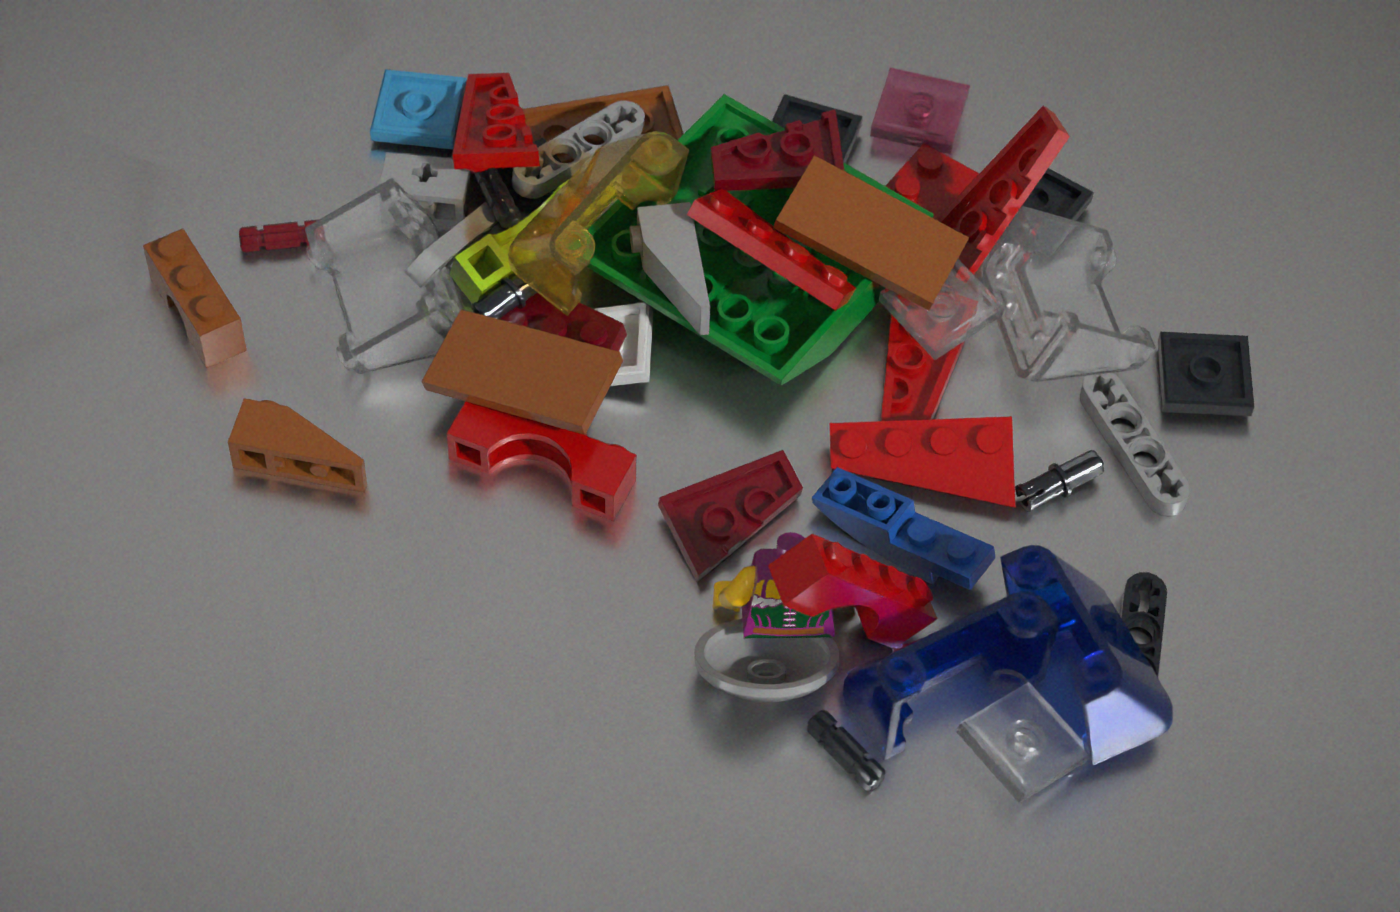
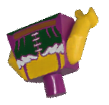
M794 532L781 534L777 539V549L757 550L754 552L751 566L743 567L732 581H719L714 584L712 609L724 607L729 610L733 609L734 612H740L741 607L744 638H833L835 636L832 611H836L837 608L845 609L849 606L830 609L813 617L783 606L768 565L805 539L801 534Z

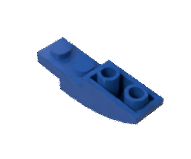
M837 467L812 496V503L850 536L903 570L931 584L940 576L971 590L996 558L994 546L916 513L914 500Z

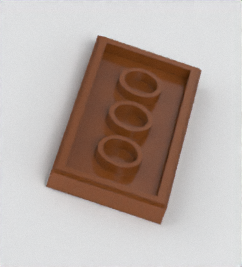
M669 85L523 109L526 124L532 132L533 142L543 137L548 142L615 102L630 101L639 105L645 114L640 137L597 163L595 167L598 170L657 161L684 134ZM587 135L584 137L588 143L593 145H600L605 142L603 138L597 135ZM556 154L562 163L574 161L568 154Z
M815 155L773 226L778 231L928 311L931 309L969 239L964 234Z
M461 309L421 382L427 391L586 435L623 362V358L619 351Z

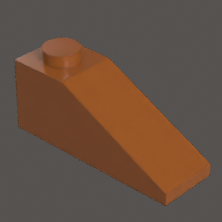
M243 399L228 440L233 468L365 493L367 478L363 458L288 406L280 405L271 400Z

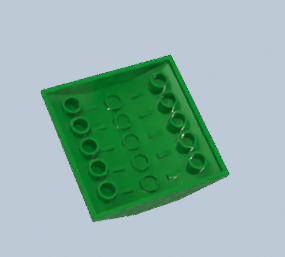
M723 94L567 249V255L699 335L645 273L640 252L632 253L630 226H637V207L690 202L692 206L695 199L714 192L711 147L755 133L767 136L783 131L785 128ZM843 162L845 172L933 218V213ZM795 188L727 192L774 226L778 215ZM694 220L710 303L709 334L699 336L781 386L829 357L876 306L887 291V288L786 235L795 243L807 249L811 255L823 264L830 265L843 272L848 277L847 282L856 288L849 302L835 311Z

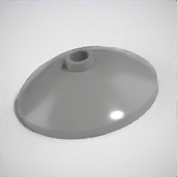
M737 619L720 624L703 634L695 646L694 660L700 675L718 690L749 701L773 703L808 695L829 682L839 667V649L832 638H744L742 619Z

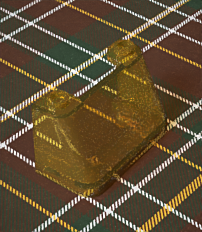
M659 131L603 144L513 240L508 256L510 269L565 315H568L581 301L582 293L577 288L580 274L594 256L595 242L587 229L615 198L619 199L631 210H634L640 202L648 200L657 201L658 205L668 204L678 192L689 149L671 135Z

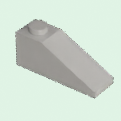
M690 202L637 207V226H630L632 253L640 252L645 273L699 335L709 334L710 303L694 220L687 216L691 207Z

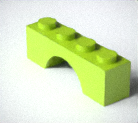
M592 163L561 184L540 207L525 219L501 233H489L455 256L449 275L471 303L477 302L501 286L503 278L511 279L537 260L545 261L580 237L618 200L619 196Z

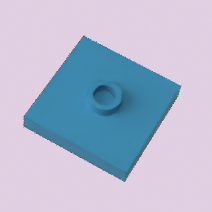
M385 69L370 128L371 141L453 149L467 78Z

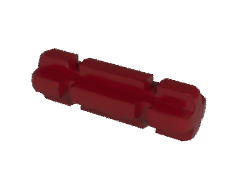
M319 219L304 221V225L298 226L297 221L263 225V229L257 230V226H247L239 229L240 247L245 253L260 251L259 247L263 246L266 247V250L301 247L300 243L307 242V246L322 245L325 240L323 223Z

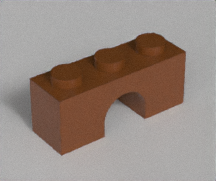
M182 228L143 245L151 280L167 306L170 308L176 305L184 322L187 337L205 367L209 368L247 351L240 316L185 230Z

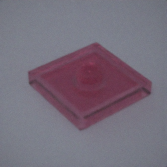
M890 67L871 125L870 136L915 147H920L925 143L942 153L951 154L968 99L970 85Z

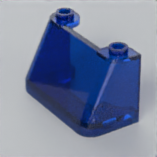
M1029 545L1001 556L1010 620L1020 638L1028 635V630L1038 631L1045 634L1053 646L1074 637L1085 655L1074 667L1072 678L1075 690L1083 704L1086 734L1082 736V743L1093 765L1155 739L1167 732L1173 722L1171 699L1105 590L1058 555L1042 546Z
M1026 591L1010 594L976 607L856 666L848 672L844 679L843 699L882 759L886 760L905 750L906 739L903 735V727L912 722L914 713L907 701L915 698L922 691L980 663L992 681L999 678L1001 674H1011L1020 678V683L1026 689L1044 680L1060 619L1040 595Z

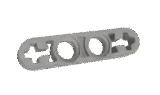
M618 101L538 147L539 167H514L511 181L512 188L522 197L529 199L546 195L592 163L596 165L637 140L641 135L644 124V111L639 105L630 101ZM587 135H597L603 138L605 142L600 145H593L588 143L584 137ZM557 153H565L570 155L574 161L571 163H560L552 156Z
M487 201L427 247L404 273L420 288H423L453 263L455 256L485 237L499 222L496 220L492 212L493 209L489 207Z
M1104 369L1092 370L1087 373L1083 379L1080 401L1147 505L1153 512L1162 516H1174L1182 512L1190 494V484L1121 379L1115 373ZM1098 388L1099 391L1093 392V389ZM1109 391L1108 398L1102 392ZM1116 418H1125L1134 424L1135 429L1122 432L1115 429L1111 421ZM1137 452H1148L1156 458L1157 463L1151 466H1144L1139 464L1133 455ZM1161 486L1167 493L1160 494ZM1176 492L1175 498H1172L1168 493Z

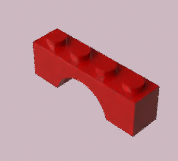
M470 402L464 403L447 432L450 460L489 475L499 467L517 460H538L548 463L561 471L570 483L573 507L613 522L636 482L637 455L629 452L623 446L607 444L587 435Z
M810 534L768 565L783 606L813 617L830 609L854 605L867 638L894 649L938 619L931 604L933 600L932 592L921 578L910 576L891 565L882 564L871 559L866 554H859L843 547L838 542H831L815 534Z

